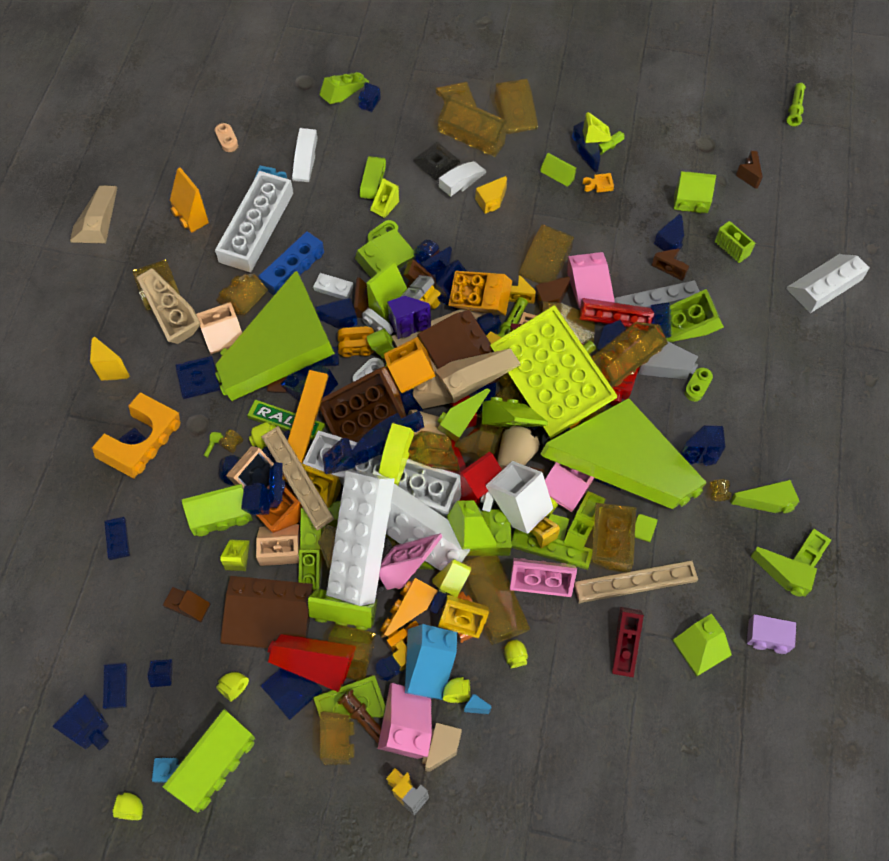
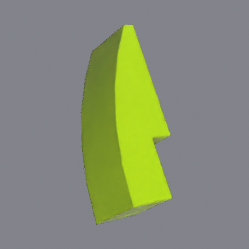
M587 492L567 532L564 543L581 551L583 550L604 505L605 498L592 492Z

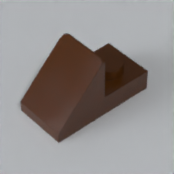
M751 151L749 157L745 160V164H740L736 173L738 178L753 188H758L762 180L758 151Z
M680 249L656 253L651 265L681 281L685 279L690 267L684 262L676 260Z
M414 259L408 261L403 274L409 280L407 289L410 288V285L419 275L432 277L435 282L433 284L435 288L437 279Z
M172 587L163 604L164 608L198 622H202L211 605L208 601L190 590L184 592Z

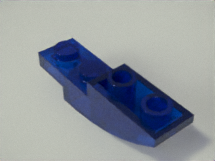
M420 411L400 418L399 414L396 413L373 427L361 438L351 452L355 465L366 463L374 457L383 455L392 423L411 428L414 433L424 428L423 416Z

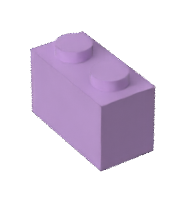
M755 614L749 619L748 645H753L755 649L760 650L766 648L773 649L774 652L779 654L789 653L795 647V622Z

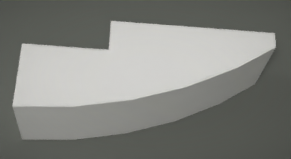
M299 129L292 180L310 181L318 139L317 131L314 129Z
M476 162L462 164L439 178V188L449 196H453L459 190L464 191L486 174V170Z

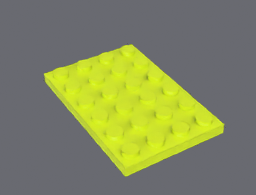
M555 305L490 345L494 352L511 348L521 363L520 366L509 371L508 374L529 407L548 421V425L543 426L550 439L617 398V394Z

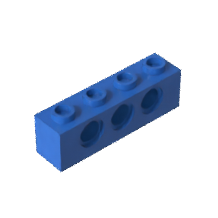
M306 231L258 276L261 287L274 296L294 272L298 271L299 275H301L317 259L323 256V242Z

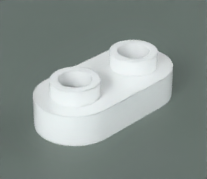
M368 308L362 313V320L367 326H371L376 331L385 328L390 335L393 333L392 326L372 309Z
M379 358L369 359L354 374L353 382L373 372L374 368L384 367L383 361Z

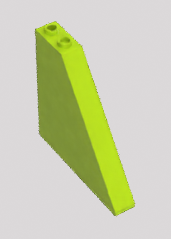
M298 271L290 276L215 364L218 370L215 373L220 383L222 382L220 389L223 395H228L231 401L335 354Z
M629 398L547 442L541 452V455L547 459L671 509L679 505L683 507L690 501L691 497L697 498L702 494V488L707 483Z

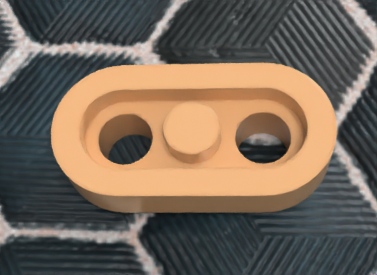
M226 123L216 126V136L222 149L226 152L235 151L238 148V142L231 126Z

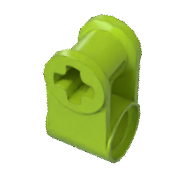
M385 328L367 336L371 349L383 359H385L384 353L394 349L392 344L393 338Z

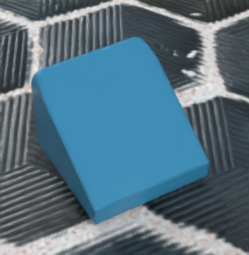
M474 694L464 707V712L489 714L491 711V705Z

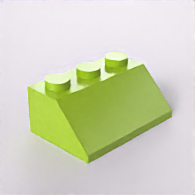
M242 484L182 499L188 524L194 536H205L212 531H224L231 526L246 525L249 521H253L249 501Z
M316 589L308 598L309 617L315 618L317 622L325 623L328 620L335 622L338 626L350 624L355 625V628L360 630H368L374 624L378 599H375L374 604L358 606L327 596V590Z

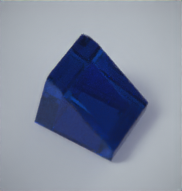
M172 659L150 662L147 676L150 687L171 686Z

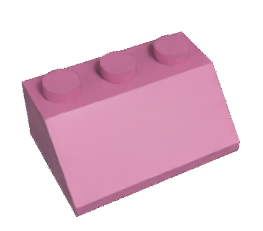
M513 558L510 590L572 597L577 568L575 565Z

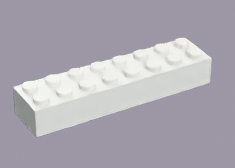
M318 430L302 464L337 476L340 479L341 485H344L346 471L373 473L375 470L379 473L383 451ZM411 459L407 460L398 486L447 519V515L461 497L460 475Z

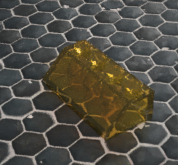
M448 95L438 119V131L496 157L505 144L507 121Z
M635 322L591 358L610 386H618L627 376L635 373L638 367L647 363L653 355L661 352L668 342L659 324Z
M479 556L463 562V564L471 567V572L465 583L473 602L488 606L489 615L484 628L491 644L494 645L530 631L513 590H510V582L499 557Z

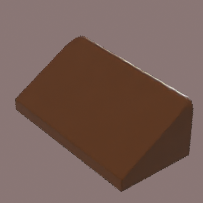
M357 277L354 312L356 318H363L362 313L369 308L367 283Z

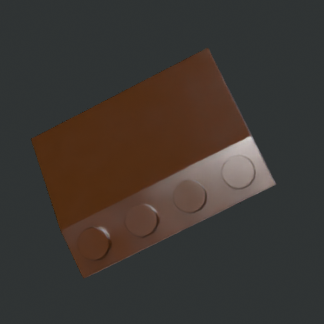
M470 310L453 314L417 334L437 370L452 361L494 352L490 346V341ZM501 377L495 379L487 385L498 382L501 379Z
M388 366L381 367L322 398L319 407L332 435L360 444L389 430L392 423L399 425L407 421L398 386Z
M230 576L225 599L221 644L269 648L273 640L276 641L281 634L307 638L311 618L309 617L308 598L314 592L313 584Z

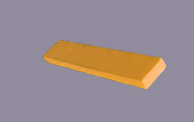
M309 370L288 439L301 464L305 458L329 377L328 374ZM279 468L277 478L288 482Z

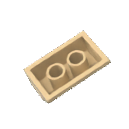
M430 358L431 364H432L433 369H434V372H435V371L437 370V368L435 367L434 363L432 362V360H431V358ZM436 373L435 377L414 387L413 397L422 409L453 403Z

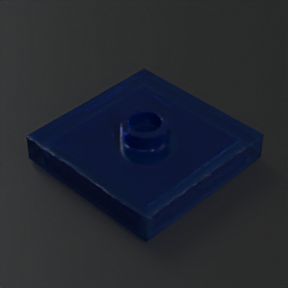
M212 356L175 365L183 399L220 390Z

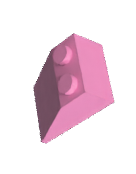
M604 253L568 256L567 274L570 277V283L578 307H581L582 298L615 303L608 264Z
M441 533L396 545L381 561L379 578L387 590L400 589L406 585L409 578L443 537Z
M390 683L378 749L416 759L428 757L432 736L431 698L406 694L405 686Z

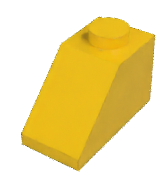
M506 176L476 188L475 200L485 214L500 208L507 188Z

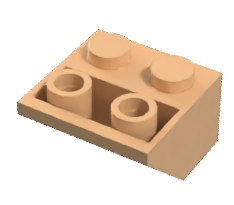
M231 302L196 314L201 323L200 328L210 354L220 352L224 348L229 349L242 334Z
M295 524L274 533L267 526L259 527L256 538V558L260 566L299 563L300 524Z

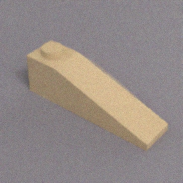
M117 186L98 187L73 226L71 242L106 243Z
M151 268L138 276V282L168 342L179 344L193 336L201 324L193 307L154 269Z
M510 348L452 361L436 370L435 373L455 403L520 366L521 363Z

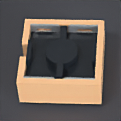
M251 446L226 476L235 485L242 484L247 498L254 502L277 478L279 469L260 448Z

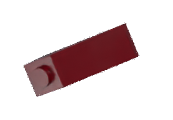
M620 607L612 674L634 678L644 618L641 610Z

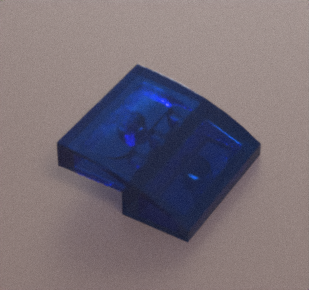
M280 668L261 685L262 689L289 720L314 699L313 697H316L323 691L316 682L283 668Z

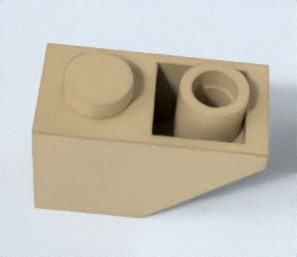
M436 723L435 729L432 728L428 757H423L422 761L423 764H426L425 771L430 772L456 756L462 729Z

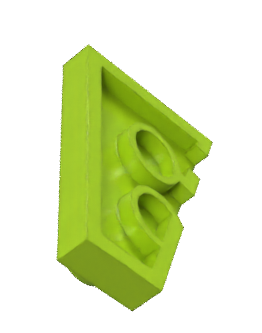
M375 675L343 686L339 692L332 690L313 697L321 720L351 719L349 717L350 713L345 707L337 703L338 699L349 689H353V694L361 703L366 704V711L372 718H384L386 706Z

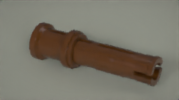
M349 689L338 699L337 703L339 705L342 704L350 713L349 717L356 719L375 742L379 744L381 727L366 711V704L361 703L353 694V689Z

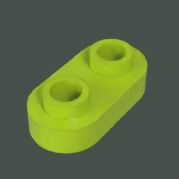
M392 220L384 221L369 232L367 243L387 233L386 230L396 229L398 231V225Z
M699 368L694 372L685 389L687 399L690 401L702 399L713 379L710 370Z

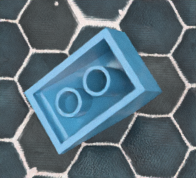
M425 624L408 629L406 694L437 700L443 699L444 687L448 683L457 653V632Z

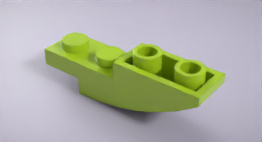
M302 507L299 582L313 584L315 591L320 589L323 527L316 530Z

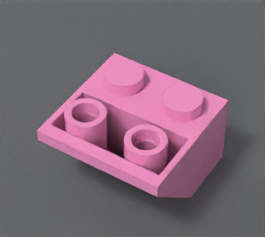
M556 462L546 477L545 483L549 496L559 505L573 512L588 490L594 477Z

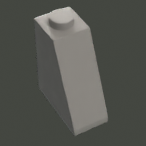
M657 337L641 365L639 374L687 379L689 374H694L698 367V364H696L698 356Z

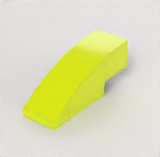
M392 423L384 447L379 473L385 477L395 479L394 484L398 486L409 457L408 450L414 432L411 428Z

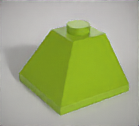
M457 501L447 515V519L461 548L497 547L498 544L475 501Z
M712 614L693 624L672 640L696 676L701 675L732 655L725 632Z

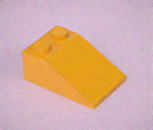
M178 168L170 197L172 205L170 210L175 217L178 216L180 218L181 225L184 228H188L192 233L207 225L209 221L199 189L185 172Z

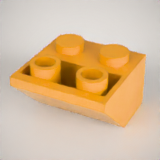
M418 337L384 353L387 366L401 393L436 376L428 352Z

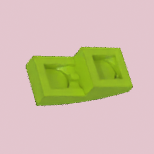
M813 529L793 560L815 567L831 539Z

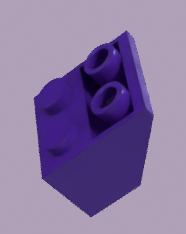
M405 295L387 302L389 323L397 339L409 337L413 333L424 331L431 327V307L429 303Z

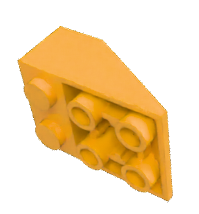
M455 271L448 306L485 314L506 316L512 280L505 274Z
M414 578L411 582L408 581L400 592L403 595L401 600L395 601L390 610L393 615L390 619L387 618L381 626L380 631L383 633L380 637L385 638L427 610L437 590L417 578Z

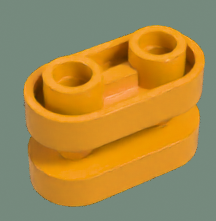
M363 326L338 330L337 337L340 342L338 344V353L343 357L371 355L374 351L367 341V336L374 333V329Z

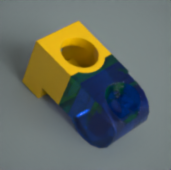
M402 640L395 645L396 652L377 662L376 674L380 680H391L406 669L407 646Z

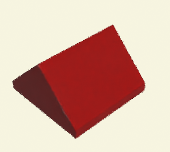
M490 451L460 472L461 497L463 501L477 500L488 492L486 485L502 471Z

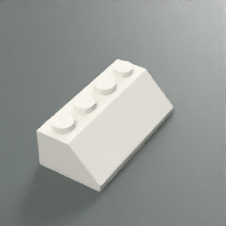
M838 254L787 286L786 289L809 313H812L862 281L870 267L856 255Z

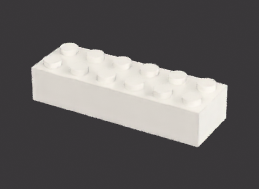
M262 171L258 172L215 249L219 263L252 272L293 195L291 180Z
M374 470V472L372 473V474H376V475L383 476V475H381L380 473H378V472L375 471V470ZM394 484L386 534L398 543L404 544L441 533L443 537L425 561L440 571L453 559L462 563L470 549L461 548L448 519Z
M346 471L327 596L358 606L375 603L395 479L363 471Z

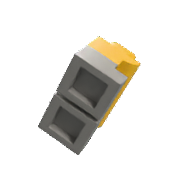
M419 275L410 285V288L402 294V296L405 295L429 303L431 309H435L441 304L438 299L441 293L434 288L433 284L435 282L429 276Z
M395 768L386 778L388 784L393 788L394 797L413 815L429 799L428 791L422 785L417 790L412 787L408 772L403 776Z

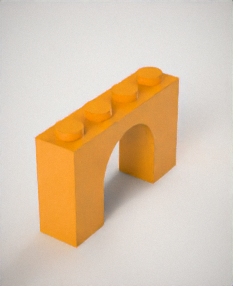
M141 392L129 404L130 415L152 428L151 435L141 443L124 444L104 433L92 447L96 459L133 479L144 471L148 461L156 456L158 449L167 443L169 436L179 428L181 423L179 412Z

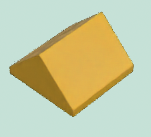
M94 336L91 342L90 363L100 380L128 379L130 375L121 358Z
M302 464L326 506L329 508L336 501L342 488L339 477Z
M447 595L438 627L479 638L489 615L488 606Z

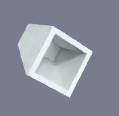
M512 461L486 485L512 527L527 534L553 510L543 473Z

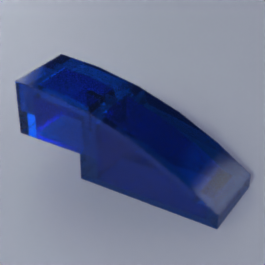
M583 121L574 126L572 138L577 143V153L596 173L600 164L598 142L585 143Z

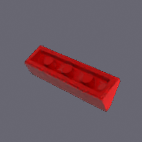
M582 298L579 319L649 330L654 312L648 307Z

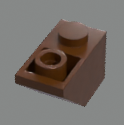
M569 276L557 278L550 282H542L535 286V299L541 313L554 305L556 308L560 306L569 289Z

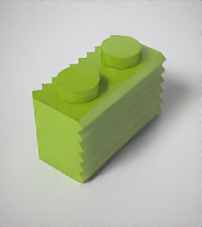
M728 221L719 228L715 243L720 245L738 263L751 255L756 244L731 221Z

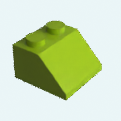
M681 171L674 193V210L708 213L712 203L716 175Z

